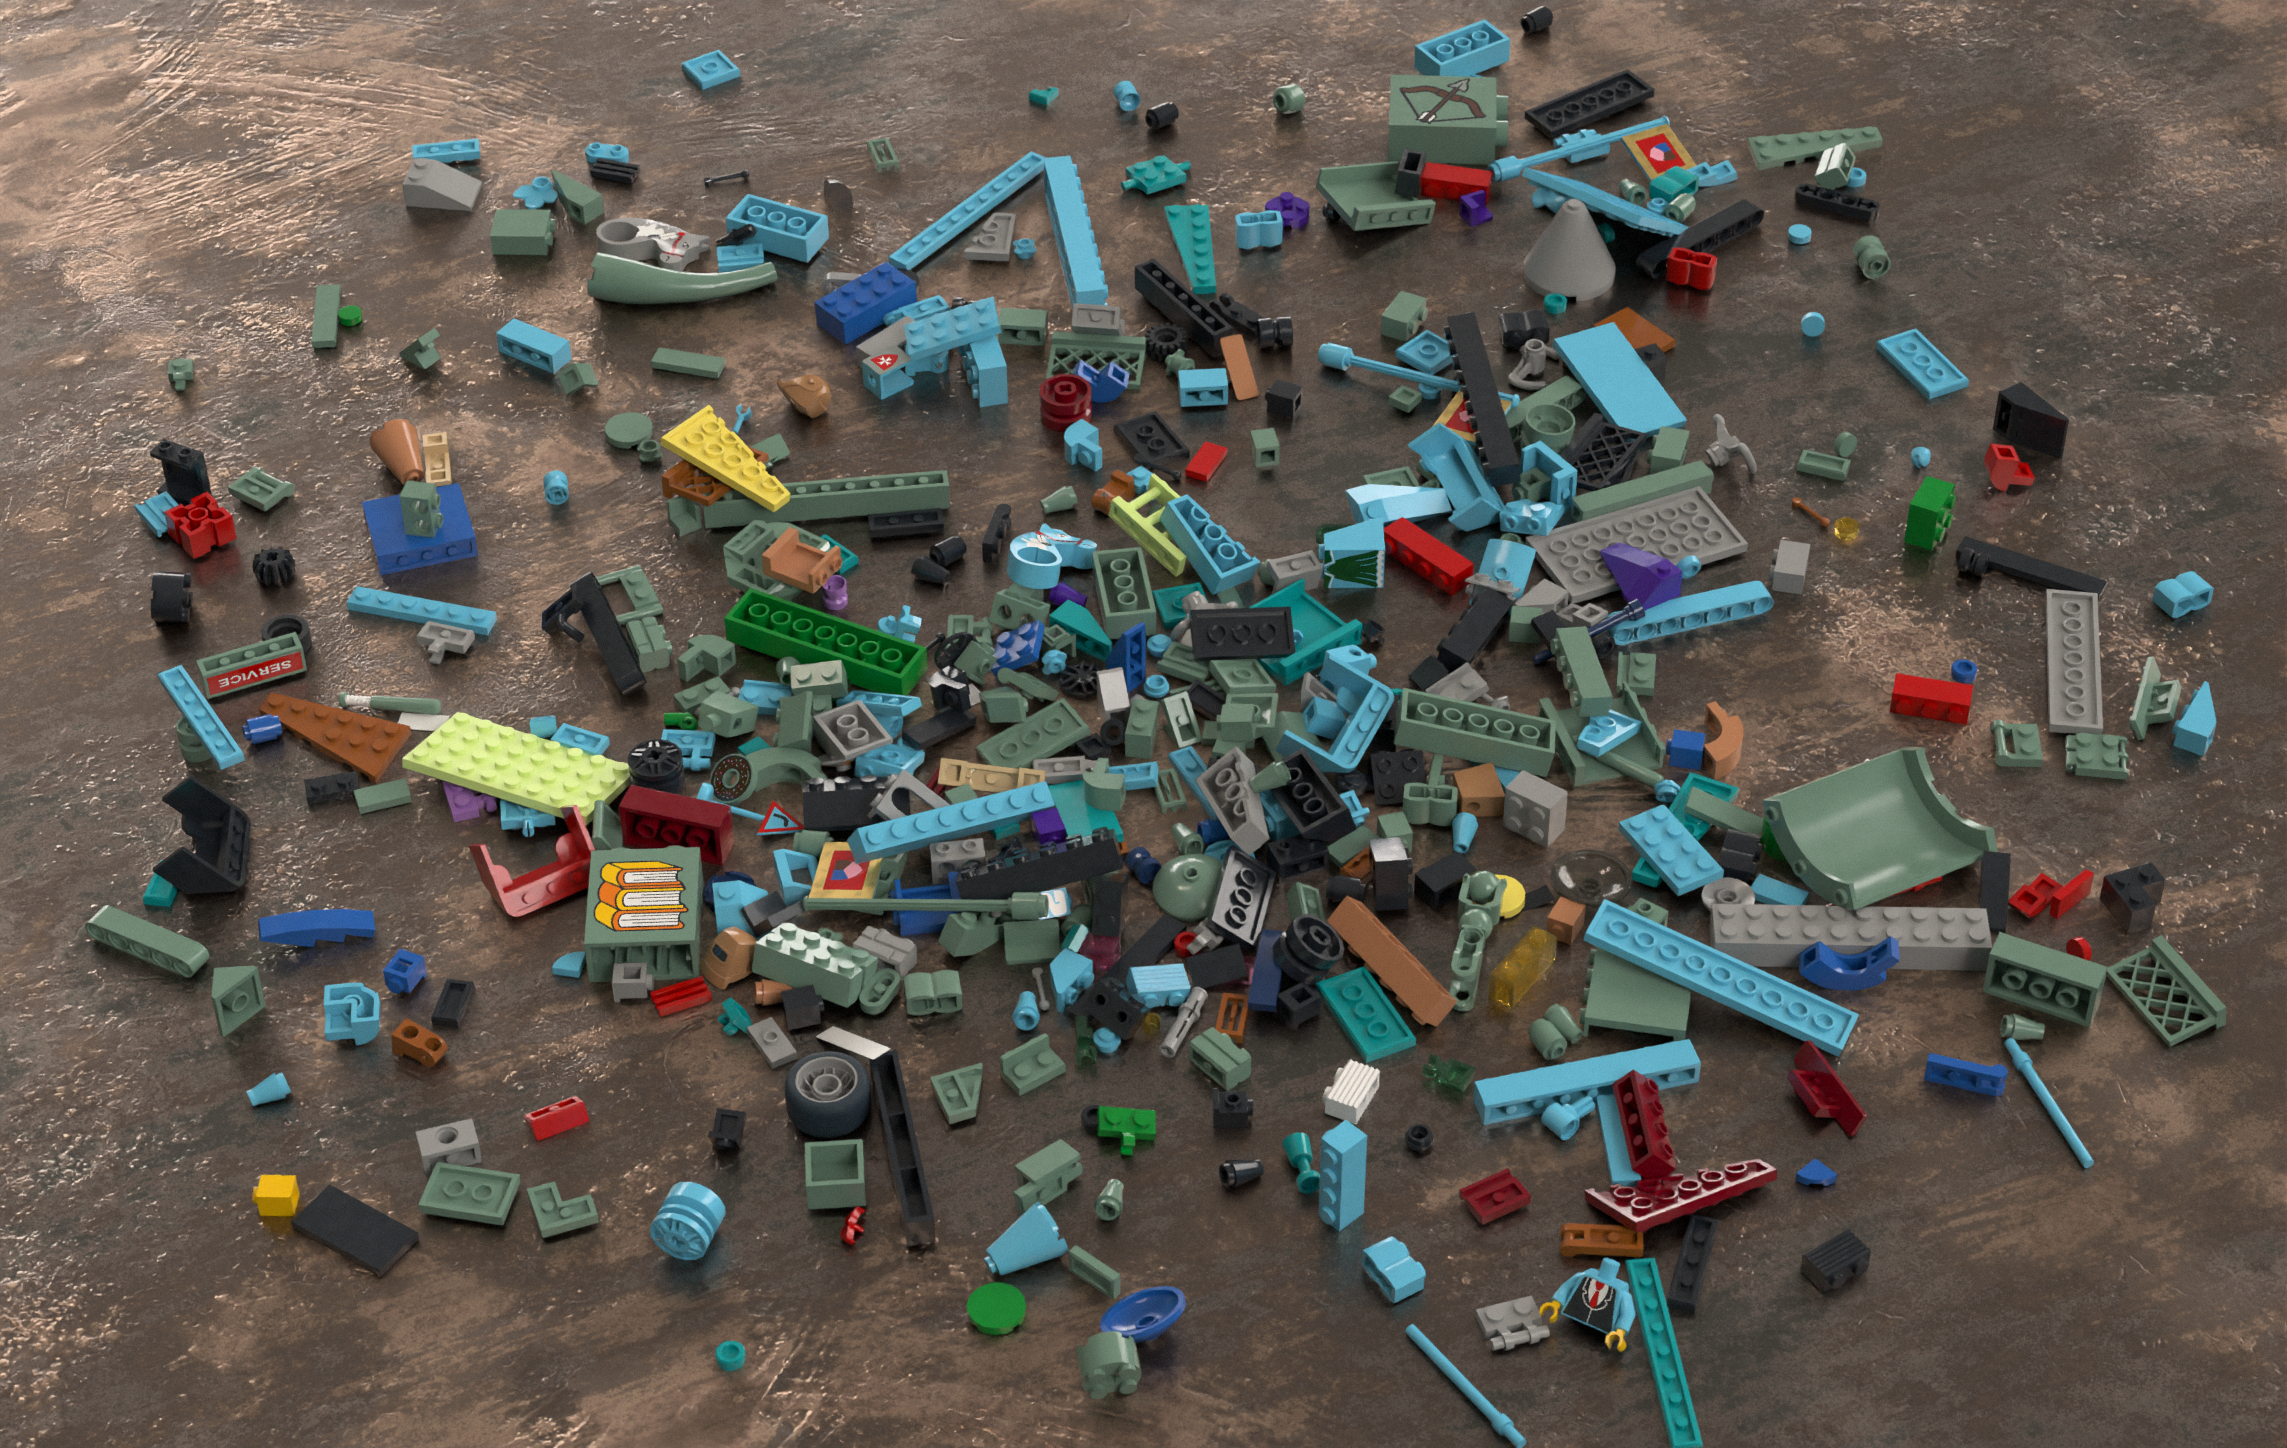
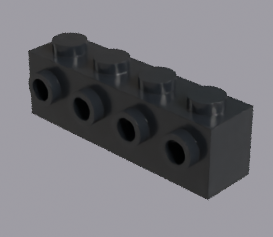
M1489 586L1482 594L1477 593L1471 603L1472 608L1464 610L1459 619L1461 622L1453 624L1448 633V639L1443 638L1436 649L1439 652L1437 658L1451 672L1467 662L1471 666L1508 617L1514 601Z

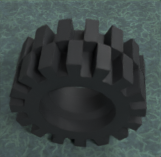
M1158 323V327L1153 325L1145 333L1146 353L1148 357H1151V360L1155 361L1158 359V362L1162 363L1168 355H1173L1178 349L1185 352L1184 355H1186L1187 332L1186 330L1184 331L1183 327L1178 328L1177 324L1170 326V323H1166L1163 326L1162 323Z

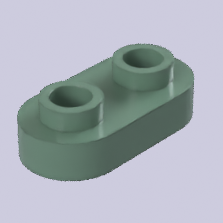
M881 969L873 975L859 995L862 1011L868 1014H878L886 1009L901 988L900 975L897 971Z

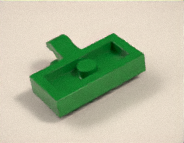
M1099 1106L1097 1111L1098 1136L1120 1138V1155L1132 1156V1147H1135V1139L1154 1141L1156 1136L1155 1111Z

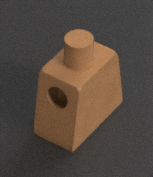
M1493 762L1457 771L1453 774L1452 786L1458 788L1457 807L1460 813L1466 812L1474 816L1504 815L1505 794Z

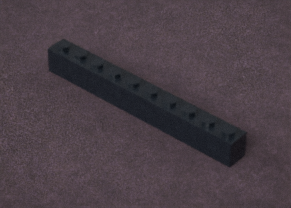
M1475 312L1447 316V326L1443 327L1446 341L1450 340L1448 341V350L1450 355H1454L1452 356L1454 370H1458L1456 371L1458 385H1463L1460 386L1462 400H1467L1465 401L1467 416L1471 415L1469 417L1471 431H1476L1474 432V441L1476 447L1480 446L1478 448L1480 462H1485L1482 464L1484 477H1489L1492 487L1521 482L1519 461Z

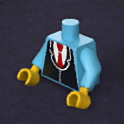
M1604 1258L1599 1271L1590 1268L1585 1272L1576 1273L1560 1286L1551 1298L1552 1303L1547 1302L1540 1307V1317L1543 1316L1545 1311L1552 1310L1554 1314L1550 1317L1549 1323H1554L1558 1319V1309L1560 1308L1562 1309L1561 1314L1607 1333L1605 1342L1609 1349L1613 1341L1620 1340L1617 1349L1619 1352L1624 1351L1626 1342L1623 1337L1628 1335L1636 1313L1632 1295L1628 1292L1629 1284L1616 1278L1620 1263Z

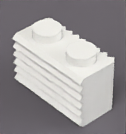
M1352 1059L1348 1060L1344 1068H1338L1334 1077V1085L1332 1087L1328 1086L1324 1091L1322 1102L1325 1103V1113L1357 1124L1379 1088L1380 1071L1373 1067H1368V1065L1359 1064L1357 1061L1353 1062Z

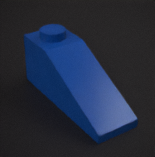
M1143 622L1124 632L1106 658V670L1122 667L1127 693L1146 682L1145 624Z

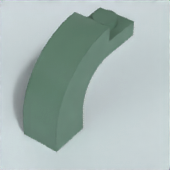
M774 747L762 749L745 756L754 762L755 770L758 773L757 784L754 789L755 793L778 782H792L803 787V781H808L811 778L828 779L821 772V760L800 749Z

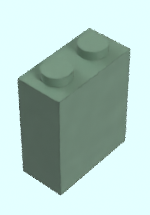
M496 209L490 234L492 254L547 255L548 247L552 246L553 243L552 233H555L556 230L555 219H551V210Z

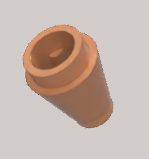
M761 979V982H754V1004L766 1006L782 1003L781 991L794 989V987L781 982Z

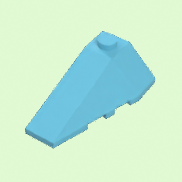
M1367 484L1345 491L1356 524L1377 517H1383L1384 529L1401 517L1413 523L1452 512L1444 488Z

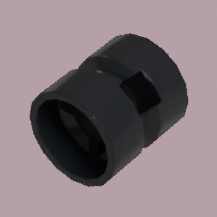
M1290 316L1276 317L1275 321L1271 318L1257 319L1256 330L1259 349L1273 348L1274 344H1277L1279 347L1293 346V326Z

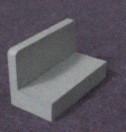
M1313 550L1269 560L1267 564V569L1275 581L1272 594L1302 578L1305 579V591L1317 588L1323 571V567Z

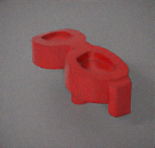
M857 1206L848 1214L844 1220L846 1223L840 1232L841 1239L851 1245L855 1243L853 1239L855 1230L860 1233L864 1231V1228L856 1224V1221L860 1214L862 1215L866 1210Z

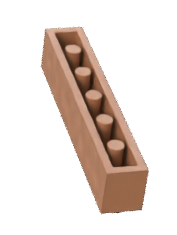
M1346 896L1328 918L1327 922L1338 933L1341 940L1349 944V951L1366 961L1363 965L1370 972L1381 977L1379 982L1385 988L1397 994L1396 1000L1404 1007L1410 1008L1413 1011L1412 1017L1423 1025L1429 1023L1437 1027L1457 1003V1000L1362 902Z

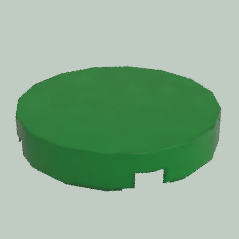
M999 1282L985 1284L977 1288L969 1296L967 1302L968 1320L971 1324L973 1323L977 1326V1330L982 1333L991 1335L1007 1334L1013 1331V1327L1018 1324L1020 1326L1024 1321L1026 1315L1025 1298L1017 1288L1010 1284Z

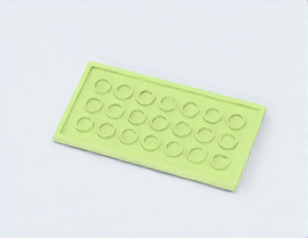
M459 712L402 758L403 768L557 817L564 818L560 807L564 805H577L585 825L593 820L594 802L596 800H602L609 805L631 785L627 763L610 760L602 755L592 756L583 753L579 748L570 749L563 747L557 741H549L534 734L520 732L512 727H504L489 720H482L469 716L467 713Z

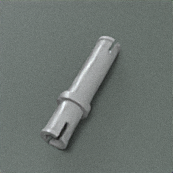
M1194 987L1186 1002L1180 1005L1177 1018L1159 1046V1052L1167 1058L1175 1056L1192 1023L1198 1020L1200 1009L1208 998V994L1204 989Z

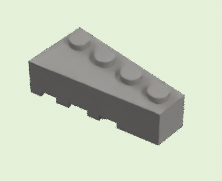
M1235 746L1195 780L1230 838L1245 853L1250 855L1269 839L1260 793L1254 792L1249 779L1256 775L1254 764Z

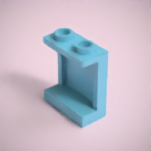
M1542 441L1521 450L1520 474L1537 467L1551 479L1550 502L1563 505L1564 513L1570 511L1572 497L1576 496L1577 470Z

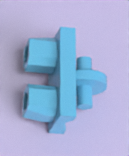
M903 605L898 621L891 615L881 618L877 629L879 632L914 643L916 636L904 633V631L918 634L922 618L910 615L911 607Z

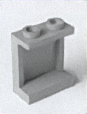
M1074 303L1071 326L1074 333L1124 336L1125 320L1120 319L1121 307Z

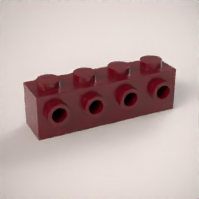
M1633 1069L1612 1084L1632 1170L1646 1179L1665 1176L1676 1170L1673 1158L1675 1155L1674 1150L1670 1145L1668 1137L1669 1130L1665 1125L1663 1117L1664 1109L1658 1096L1659 1088L1653 1079L1646 1078Z

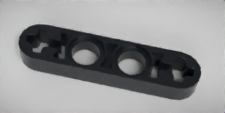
M1808 183L1798 184L1795 188L1794 199L1798 203L1869 221L1879 217L1880 204L1877 201Z

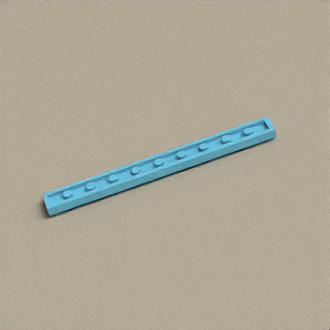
M1032 151L890 255L889 264L896 268L912 269L1044 170L1045 157Z

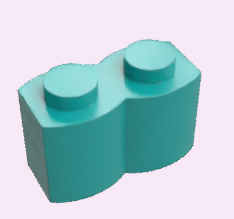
M1674 166L1668 169L1664 175H1660L1650 182L1649 197L1652 199L1662 198L1670 203L1679 194L1687 193L1692 196L1698 190L1699 176L1679 166Z

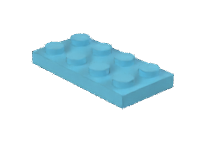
M993 297L981 299L977 302L904 325L911 361L1002 333Z
M1664 804L1619 822L1618 830L1677 896L1723 878L1724 870Z

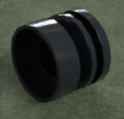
M662 739L646 740L637 744L630 751L627 760L631 785L682 796L685 795L686 782L681 749L675 743Z

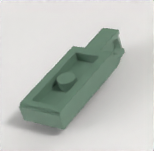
M1075 1162L1037 1185L1028 1182L1014 1191L1016 1214L1021 1217L1033 1204L1040 1202V1205L1044 1206L1067 1191V1184L1083 1174L1082 1164Z

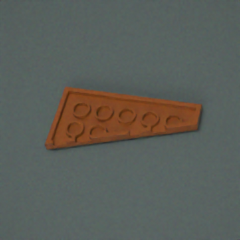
M272 692L259 708L261 716L271 714V716L278 715L282 729L287 728L294 732V736L300 740H308L311 742L312 747L339 763H347L358 774L364 773L375 784H377L411 735V729L408 725Z

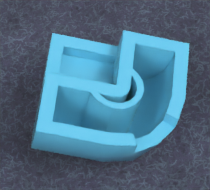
M363 983L325 985L324 1009L326 1014L324 1034L326 1041L354 1038L357 1046L374 1039L379 1032L380 1000L378 992L375 993L373 990L364 987Z

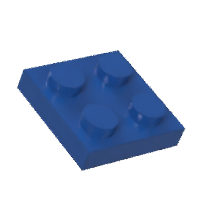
M1040 620L1026 623L1020 628L997 636L994 656L998 659L990 670L995 677H997L998 671L1002 668L1014 670L1038 660L1045 629Z

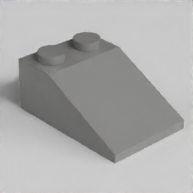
M414 158L402 184L405 205L410 207L471 211L481 189L482 181L437 160Z
M860 699L813 716L816 740L827 755L848 760L893 743V738Z

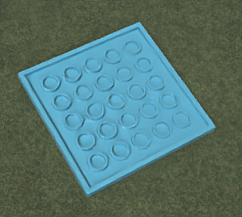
M1526 167L1522 174L1523 177L1529 179L1528 183L1533 186L1547 189L1548 192L1566 197L1567 200L1578 199L1585 204L1586 208L1604 213L1605 216L1617 221H1623L1626 225L1636 229L1639 228L1644 231L1648 230L1672 237L1676 234L1680 235L1689 228L1580 181Z

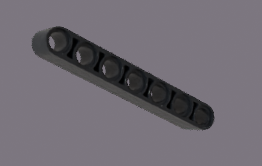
M1743 199L1687 228L1680 235L1676 234L1643 251L1636 260V267L1651 278L1658 279L1667 274L1668 256L1672 248H1685L1695 253H1707L1757 227L1764 218V211L1750 201Z
M589 571L570 583L569 586L572 588L576 584L583 589L584 604L581 609L582 614L615 683L624 696H627L645 685L647 680L600 583L594 574Z

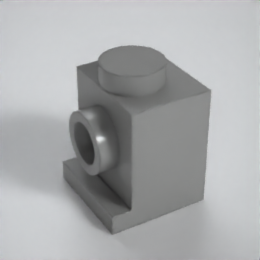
M614 963L612 978L614 1002H620L622 998H647L648 990H653L654 988L653 974H648L647 963Z

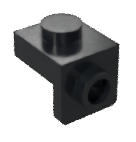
M717 1108L713 1131H709L708 1134L712 1144H715L716 1148L723 1150L741 1147L747 1114L744 1111Z

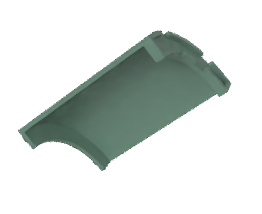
M1903 747L1762 800L1765 809L1764 816L1769 822L1775 840L1794 873L1819 896L1845 909L1856 910L1982 860L1983 851L1998 852L1993 827L1978 824L1969 818L1966 820L1962 819L1956 814L1957 809L1949 802L1946 796L1938 794L1932 784L1935 779L1929 768L1924 747Z

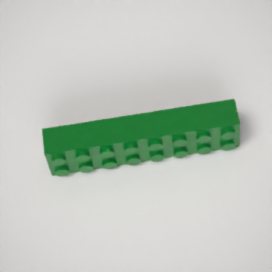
M749 588L724 617L726 640L779 659L793 657L799 661L800 665L842 660L847 673L848 683L877 693L908 696L928 671L927 648L752 588Z

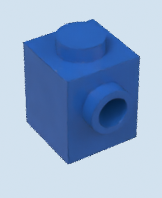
M1674 729L1673 739H1667L1665 755H1670L1669 766L1700 770L1705 734Z

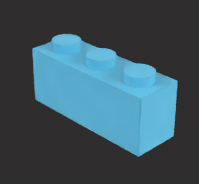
M513 318L496 333L499 352L553 374L571 360L569 340Z

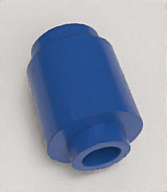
M271 714L246 719V725L242 726L245 741L250 740L252 745L277 739V736L282 735L278 715L271 716Z

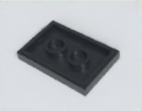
M1156 411L1114 425L1115 434L1134 456L1142 454L1144 459L1160 466L1190 457V450ZM1144 463L1141 464L1148 471L1155 469Z

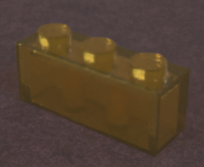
M1533 926L1490 973L1489 997L1513 1008L1555 961L1557 936Z

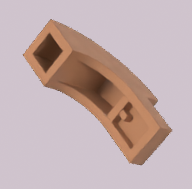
M1715 701L1706 704L1704 723L1716 740L1703 746L1702 765L1713 780L1727 775L1737 766L1741 757L1744 734L1743 725L1738 715L1728 717L1726 711L1722 710Z

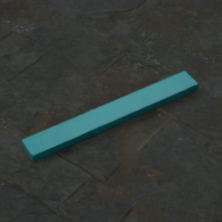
M1655 1258L1626 1260L1625 1269L1670 1448H1703Z

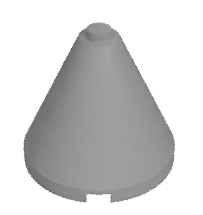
M1578 199L1566 201L1524 260V279L1529 287L1540 295L1546 296L1551 293H1558L1563 296L1576 297V302L1585 301L1604 294L1614 283L1615 263L1583 202Z

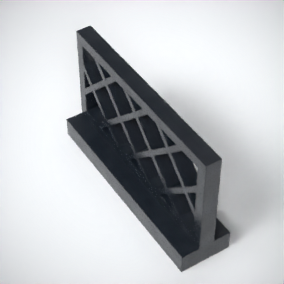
M1594 413L1559 456L1573 466L1577 473L1580 472L1581 476L1577 477L1576 487L1593 492L1607 488L1647 440V434L1606 423L1603 420V415ZM1605 432H1610V433H1614V434H1615V435L1603 437V435H1604ZM1630 438L1636 439L1635 441H1632V442H1628V443H1625V442H1624V440H1626V439H1630ZM1620 442V445L1608 446L1609 443ZM1600 445L1604 447L1603 449L1592 451L1593 447ZM1625 452L1624 455L1613 456V453ZM1608 455L1609 457L1607 459L1598 461L1596 459V457ZM1592 459L1593 461L1586 464H1580L1583 460ZM1609 465H1613V466H1614L1612 469H1607V470H1602V469H1601V467H1605V466H1609ZM1597 469L1598 471L1590 474L1585 473V471ZM1602 479V482L1600 484L1590 482L1593 480Z

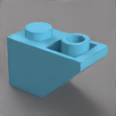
M1064 948L1050 963V984L1057 1011L1063 1013L1069 1005H1073L1078 995L1085 988H1089L1094 980L1093 961L1067 948Z

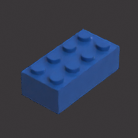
M884 262L815 301L817 324L846 345L883 324V317H885L886 313L888 314L900 307L916 303V283L888 262Z

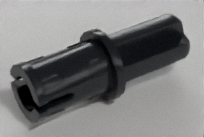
M747 224L738 230L732 229L729 234L716 240V243H720L716 246L743 245L744 241L754 237L757 230L753 224Z

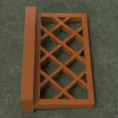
M747 446L754 453V458H756L757 462L764 464L769 460V454ZM685 459L661 476L664 497L672 499L674 496L679 495L708 507L729 492L732 487L725 483L715 484V482H720V480L710 474L702 476L707 472ZM711 483L712 485L698 486L697 484ZM713 492L708 497L702 495L703 493Z

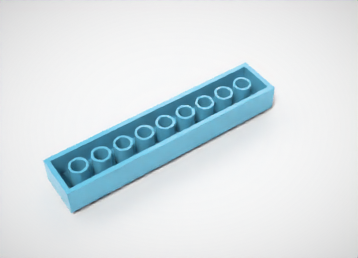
M1071 156L1044 158L1045 199L1072 309L1074 303L1108 306L1105 303V298H1108V287L1105 284L1104 271H1101V259L1098 257L1097 244L1094 243V232L1091 230L1090 217H1087V204L1084 203V193L1081 190L1077 165L1072 164Z

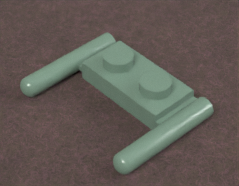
M640 565L596 577L601 586L620 581V585L634 610L616 616L620 625L663 613L662 605L659 604V599Z

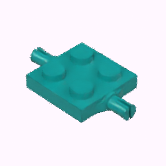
M1165 155L1156 156L1145 162H1138L1126 168V176L1130 180L1121 182V188L1123 191L1135 187L1143 190L1148 195L1186 182V174L1183 171L1191 170V164L1189 161L1174 164Z

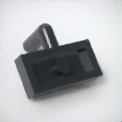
M575 584L542 612L541 629L550 634L558 628L580 643L584 639V634L567 623V619L582 609L584 604L583 589Z

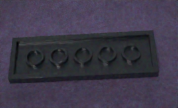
M1626 69L1526 110L1524 119L1550 139H1553L1654 97L1655 89Z

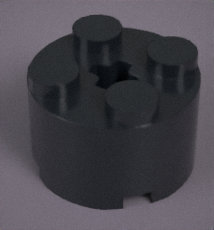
M154 572L151 591H153L151 618L153 621L189 623L190 609L187 607H192L193 592L188 590V588H191L192 583L191 573Z

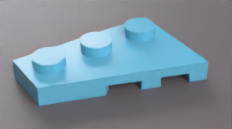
M1609 710V715L1592 716L1589 725L1585 726L1578 738L1577 748L1586 751L1591 756L1599 757L1639 733L1642 722L1613 710Z

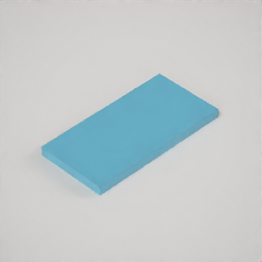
M1614 322L1554 339L1552 346L1610 424L1646 433L1647 438L1658 435L1661 426L1676 429L1685 427L1687 419ZM1630 438V439H1626V440H1624V441H1625V442H1632V441H1635L1636 439Z

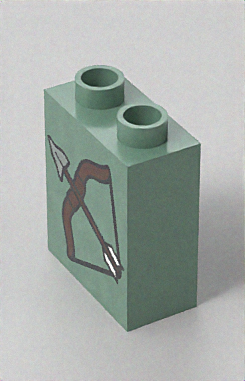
M1391 75L1388 162H1401L1404 149L1426 153L1425 163L1490 165L1495 161V147H1507L1508 95H1496V78Z

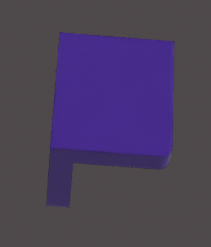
M1483 190L1460 197L1459 216L1470 227L1493 220V214L1485 207L1486 193Z

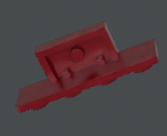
M1806 1040L1794 1058V1062L1800 1070H1791L1786 1077L1814 1117L1836 1118L1848 1136H1855L1867 1119L1866 1113L1814 1043Z

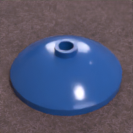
M1169 1286L1153 1287L1133 1293L1112 1305L1104 1313L1100 1320L1102 1333L1111 1331L1122 1332V1337L1129 1339L1130 1335L1134 1338L1135 1343L1154 1340L1165 1333L1181 1317L1186 1306L1185 1296L1178 1288Z

